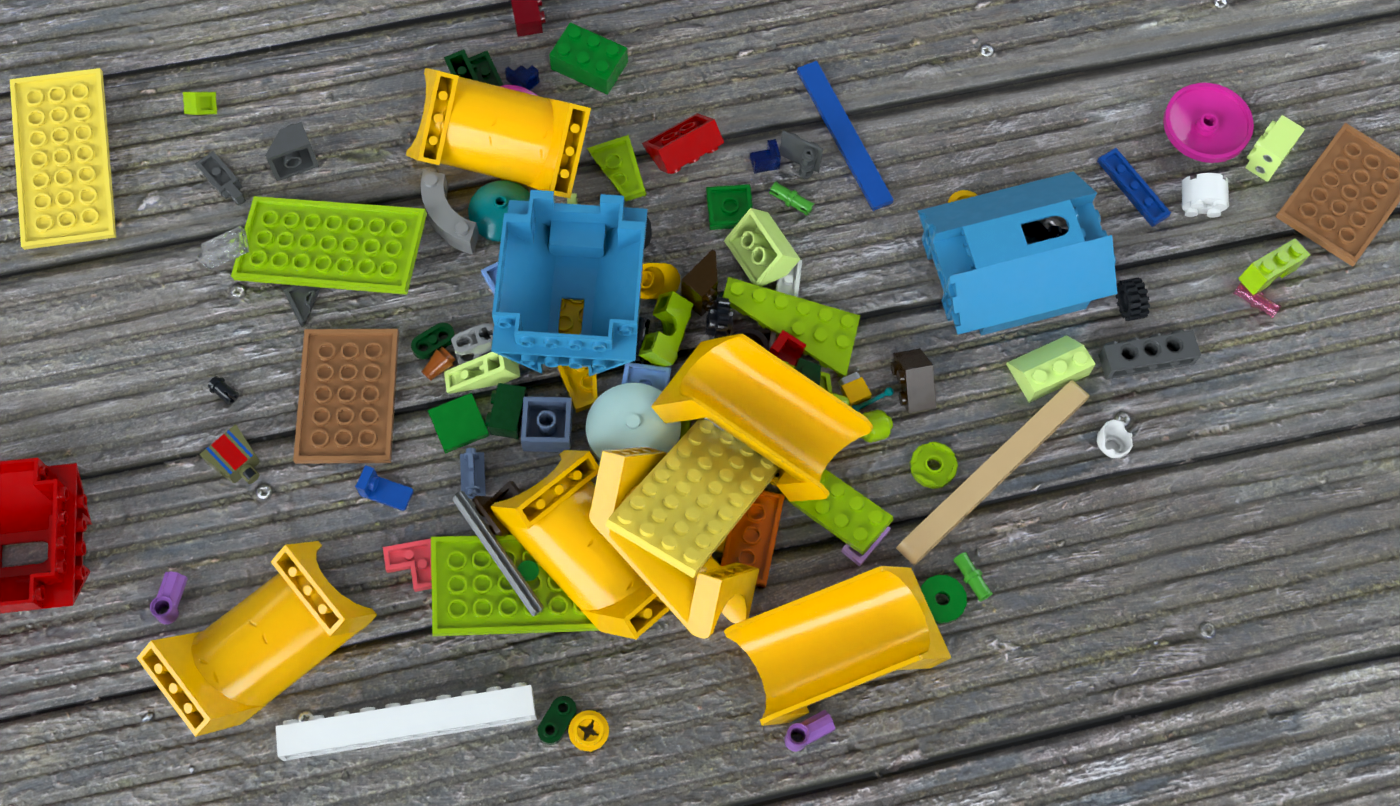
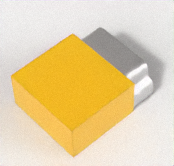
M855 372L838 381L843 396L849 399L850 406L871 399L872 394L859 373Z

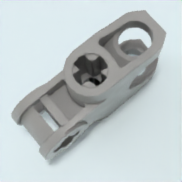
M490 324L478 325L457 333L451 339L459 365L468 362L461 359L462 355L474 353L473 359L492 352L494 326ZM462 338L470 340V343L467 345L457 346L458 341Z

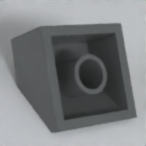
M302 122L290 124L280 129L265 155L276 181L319 167Z

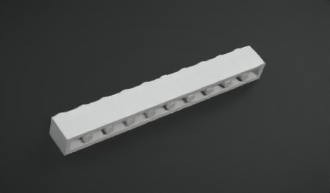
M525 682L512 684V688L501 689V687L496 686L487 688L486 692L482 693L465 691L458 697L440 695L436 697V700L427 702L426 699H415L410 701L411 704L402 706L400 703H390L385 705V708L375 710V707H365L360 709L359 713L350 714L349 711L334 713V717L324 718L323 715L309 717V721L286 720L283 721V725L275 726L277 755L281 760L287 761L537 720L533 688Z

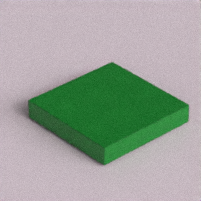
M750 184L706 187L710 230L734 229L747 211L753 208Z
M472 393L427 410L445 454L490 436Z

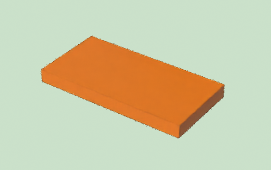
M763 490L727 535L720 566L738 562L759 568L756 586L766 588L785 497L784 494Z

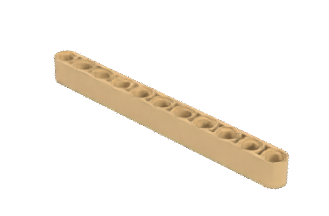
M1071 380L905 537L896 549L915 566L1088 400L1090 395L1075 381Z

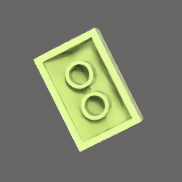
M750 208L724 240L752 284L761 287L787 276L800 260L770 214L765 211Z
M1067 335L1006 363L1029 403L1063 388L1071 380L1076 382L1089 376L1096 365L1085 346Z

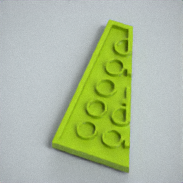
M728 277L722 298H729L730 307L744 316L748 315L764 329L768 328L776 333L777 337L782 330L786 331L806 344L804 355H810L819 361L821 366L826 369L828 367L838 373L837 376L840 378L847 376L860 315Z

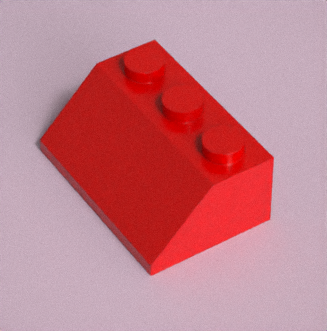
M697 113L645 141L642 145L661 171L674 174L680 171L681 167L685 164L697 162L700 156L705 153L709 154L718 150V146L724 144V140L715 119Z

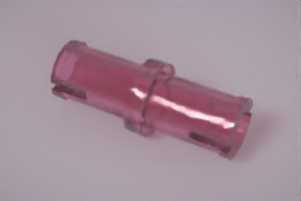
M1242 282L1233 292L1234 295L1236 294L1250 303V307L1258 308L1271 316V318L1276 315L1281 307L1263 296L1264 293L1261 291L1252 295Z

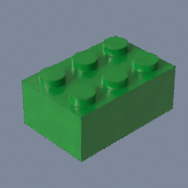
M570 22L549 54L551 70L608 95L628 63V49Z

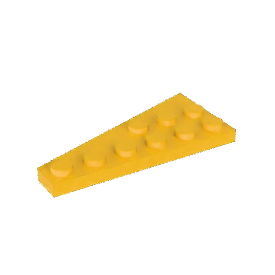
M561 300L559 333L580 335L584 300ZM557 366L568 395L572 399L576 413L591 408L598 398L597 375L589 377L588 367L573 369L569 366Z

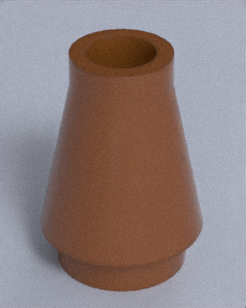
M441 347L439 350L436 349L421 372L432 381L435 377L452 367V363L456 359L444 347Z

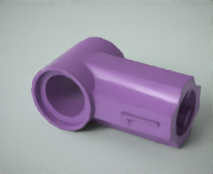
M165 572L157 597L150 604L151 613L162 624L173 623L179 615L178 605L188 578L177 572ZM169 606L166 613L160 614V610L163 607Z
M823 710L800 723L792 724L787 730L784 742L789 750L798 752L805 748L806 745L835 731L836 728L830 714ZM794 732L802 735L803 741L795 742L791 739L790 735Z

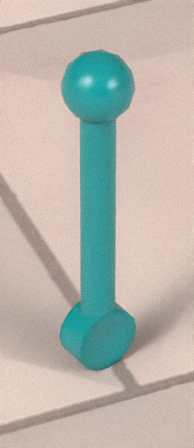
M887 387L883 393L860 405H852V407L859 412L860 409L885 396H892L894 390L891 387Z

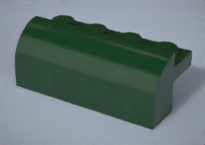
M463 49L444 57L450 74L495 86H504L488 51L468 58Z

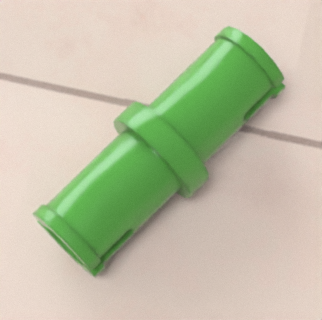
M777 181L769 191L770 195L772 194L784 201L786 206H792L806 216L809 215L814 206L813 202L798 195L797 191H791Z
M967 552L961 553L953 559L964 576V582L970 585L980 602L993 594L981 577L982 572L980 569L977 570Z

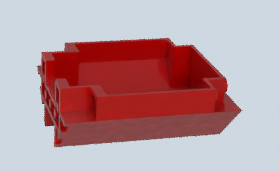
M39 458L0 461V614L73 606L91 571L83 565V556L86 555L83 532H86L87 525H92L77 463L47 466ZM31 542L48 543V558L44 562L2 568L3 545Z

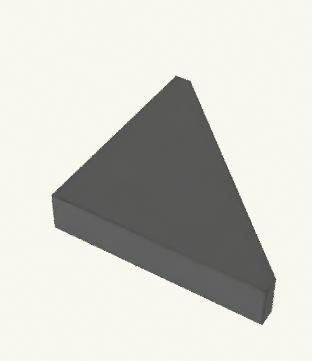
M293 285L283 290L301 327L305 326L321 287Z

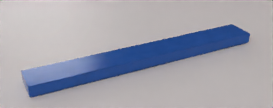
M815 61L798 67L797 73L872 211L892 204L893 197L819 63Z

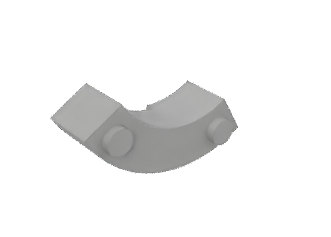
M423 170L421 195L432 228L452 247L473 255L479 237L476 222L463 218L448 204L447 192L449 187L445 174Z

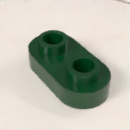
M442 322L416 336L411 342L413 354L419 359H428L432 357L436 349L439 350L441 347L447 348L452 344L451 339L455 336L453 327L448 323ZM444 334L448 335L445 339L440 338ZM424 346L428 347L426 351L420 350Z
M560 696L556 698L540 722L538 736L544 744L555 745L560 742L571 720L575 717L577 709L575 702L570 697ZM565 704L568 706V710L560 712L559 707ZM550 726L554 727L555 732L548 735L546 729Z

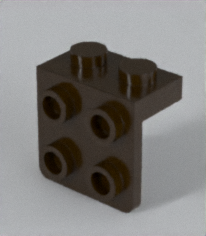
M509 481L493 497L475 496L472 501L476 505L475 508L479 514L486 518L490 530L495 535L503 537L512 535L496 518L491 509L494 503L507 500L522 493L514 481Z

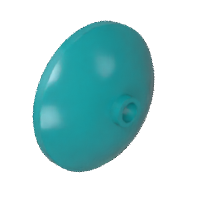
M500 180L490 182L478 189L472 196L468 207L469 220L476 222L479 235L488 240L501 242L504 213H508L509 200L529 201L530 192L522 185L512 181ZM504 202V204L498 205L497 203Z

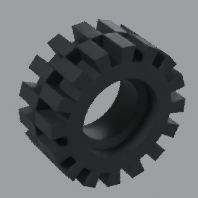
M1139 277L1122 280L1117 283V306L1120 307L1119 312L1122 313V318H1125V321L1145 318L1150 312L1148 309L1150 308L1148 303L1150 299L1147 296L1148 290L1145 289V283Z

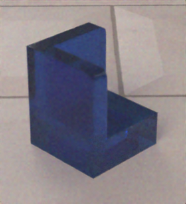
M521 65L515 71L509 66L505 68L506 80L511 85L532 90L540 83L539 71L533 65L528 69Z
M776 139L767 140V150L750 153L754 174L780 169L781 155Z

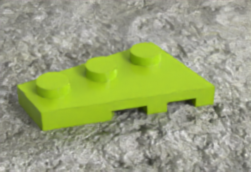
M629 135L587 148L588 153L619 194L624 196L625 202L647 195Z

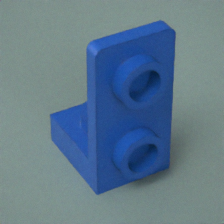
M366 465L355 486L361 497L401 511L406 510L414 492L410 487L379 477L374 468Z

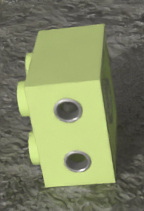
M1283 115L1277 122L1273 120L1247 156V159L1250 161L1245 168L1268 182L1305 129Z

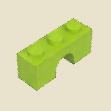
M1295 238L1253 262L1238 279L1252 295H1255L1267 288L1279 276L1284 278L1296 271L1310 254Z
M674 291L660 294L652 315L662 322L663 333L658 331L645 335L639 356L655 366L666 367L673 365L678 357L677 352L680 343L685 336L684 331L687 322L691 318L693 303Z

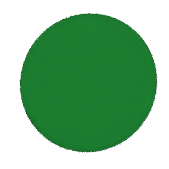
M526 560L518 566V570L525 581H532L537 578L539 567L535 562Z

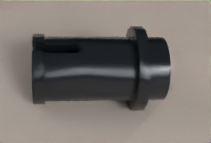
M215 376L208 383L209 391L216 393L228 405L235 402L228 394L235 399L239 396L238 392L225 383L223 377Z

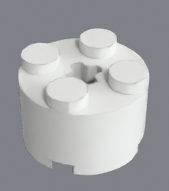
M1218 173L1197 174L1195 179L1190 180L1189 176L1182 180V209L1185 212V216L1194 217L1199 213L1215 218L1221 216V212L1229 207L1227 177L1224 180L1223 175Z

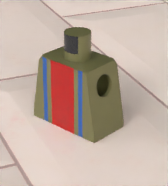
M236 425L231 427L199 454L207 465L232 483H236L243 478L248 484H252L260 476L254 469L260 460Z

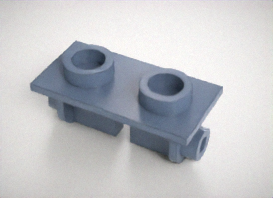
M467 448L466 453L460 454L461 491H464L469 499H473L475 496H486L484 452H476L475 448Z

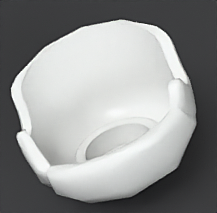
M1114 419L1103 425L1097 434L1098 447L1108 457H1124L1133 447L1132 433L1125 430L1124 422Z

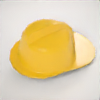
M667 263L643 264L640 298L658 299L660 294L670 291L676 292L678 290L680 274L673 265Z

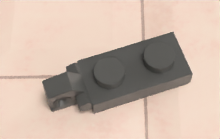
M214 151L195 163L197 169L225 199L231 197L238 206L246 201L243 194L239 191L243 187L238 178Z

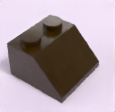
M712 249L681 279V296L693 303L692 309L701 317L706 312H709L710 307H714V301H716L718 294L716 251Z

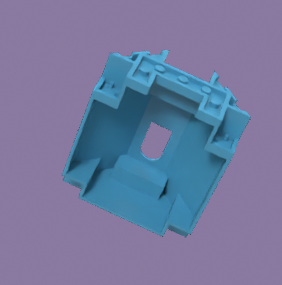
M1074 171L918 210L924 230L922 243L928 260L933 259L944 292L941 302L947 320H953L957 335L979 329L982 336L1086 309L1092 300L1117 294L1113 236H1108L1100 225V213L1097 209L1095 210L1093 205L1097 192ZM1053 216H1060L1065 219L1069 229L1065 235L1027 245L1021 224Z
M530 190L529 201L509 200L508 213H504L496 276L492 310L494 331L491 351L539 373L543 371V364L548 367L569 366L573 369L588 367L589 377L635 361L648 209L624 207V196L601 194L600 206L555 203L554 191ZM562 299L584 300L580 335L561 334L558 332Z

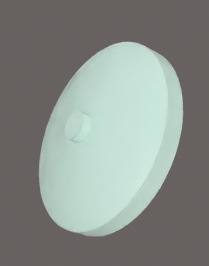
M625 383L608 389L595 400L586 419V437L593 455L599 461L601 460L602 451L649 447L668 453L680 440L681 422L664 423L651 407L662 391L643 383Z

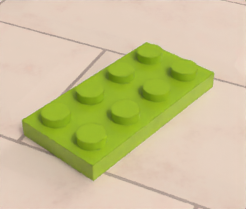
M824 469L820 483L830 493L827 499L793 502L788 500V502L857 552L864 555L891 524L893 516Z

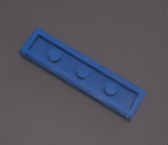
M1117 148L1098 158L1097 162L1151 227L1170 216L1171 212Z

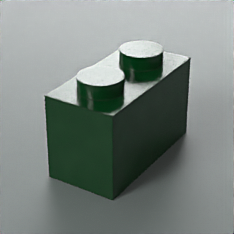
M498 383L497 390H493L491 395L492 411L488 412L485 424L489 428L490 435L513 439L519 438L522 425L523 398L528 397L526 387Z

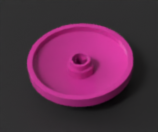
M1196 83L1180 89L1170 99L1163 118L1166 135L1173 146L1187 157L1206 163L1224 162L1239 155L1250 141L1254 129L1252 113L1245 101L1232 90L1213 83Z

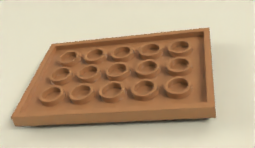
M1344 123L1275 217L1353 267L1400 202V156L1349 124Z
M304 329L293 457L295 464L391 463L399 344L398 329Z

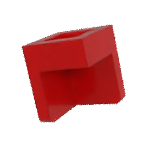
M782 330L770 347L769 352L782 361L795 366L797 359L803 355L806 344Z

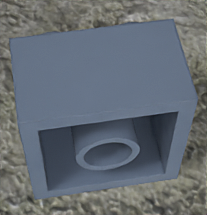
M523 398L521 429L523 451L563 452L564 450H571L573 418L571 398Z

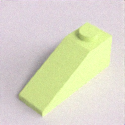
M494 352L444 371L446 390L449 394L496 386L498 383L504 384L521 377L517 362Z

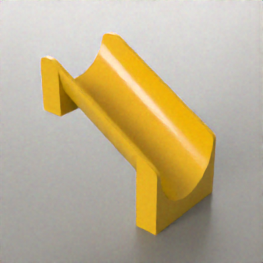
M425 68L426 98L424 111L416 138L411 147L407 149L406 156L422 162L436 165L441 163L524 184L537 190L554 191L556 196L571 198L591 108Z
M744 334L701 341L651 406L664 423L707 418L784 470L785 473L776 486L790 502L827 499L830 493L820 483L822 473L827 464L848 444L864 435H868L873 429L872 423L863 414L829 393Z
M649 447L602 451L589 515L591 523L692 635L699 638H709L714 632L721 612L732 623L749 619L759 568L738 562L720 566L711 556L695 577L692 578L605 526L611 514L664 458L667 452Z
M564 450L559 454L561 461L547 477L521 494L494 503L491 509L501 524L515 537L599 631L636 640L670 609L591 523L589 515L595 485L591 479L598 474L599 466L591 452Z
M319 541L285 545L271 561L279 573L205 630L151 640L138 655V661L195 737L243 724L350 638L368 626L377 616V613L372 608L354 603L328 582L316 560L317 552L322 547Z
M880 566L805 597L735 623L724 630L725 636L736 642L748 654L762 679L766 694V709L762 718L759 719L762 726L790 723L808 714V705L896 670L933 668L951 658L912 568Z

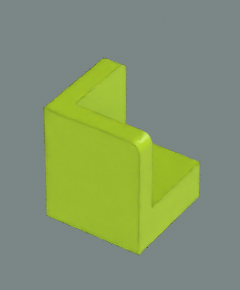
M183 92L185 114H217L216 92Z

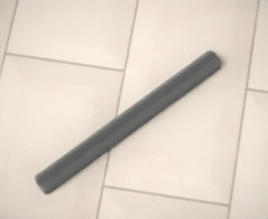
M464 491L456 493L452 498L453 502L530 614L536 616L541 613L543 605Z

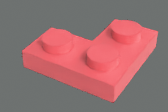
M431 538L383 547L387 573L411 569L415 592L432 589Z

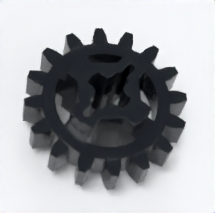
M716 297L714 307L709 308L708 315L706 316L705 332L706 335H709V340L730 336V332L733 329V310L729 308V298Z

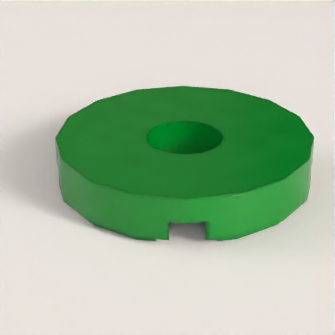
M935 575L928 578L921 585V591L937 624L954 622L963 614L967 605V594L964 587L955 578L948 575ZM938 594L946 595L949 601L948 604H938L935 596Z

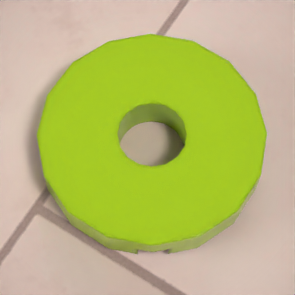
M929 442L918 446L913 452L910 461V470L914 479L922 486L931 489L942 488L950 484L958 469V462L952 449L939 442ZM936 460L939 462L940 468L932 470L927 462Z

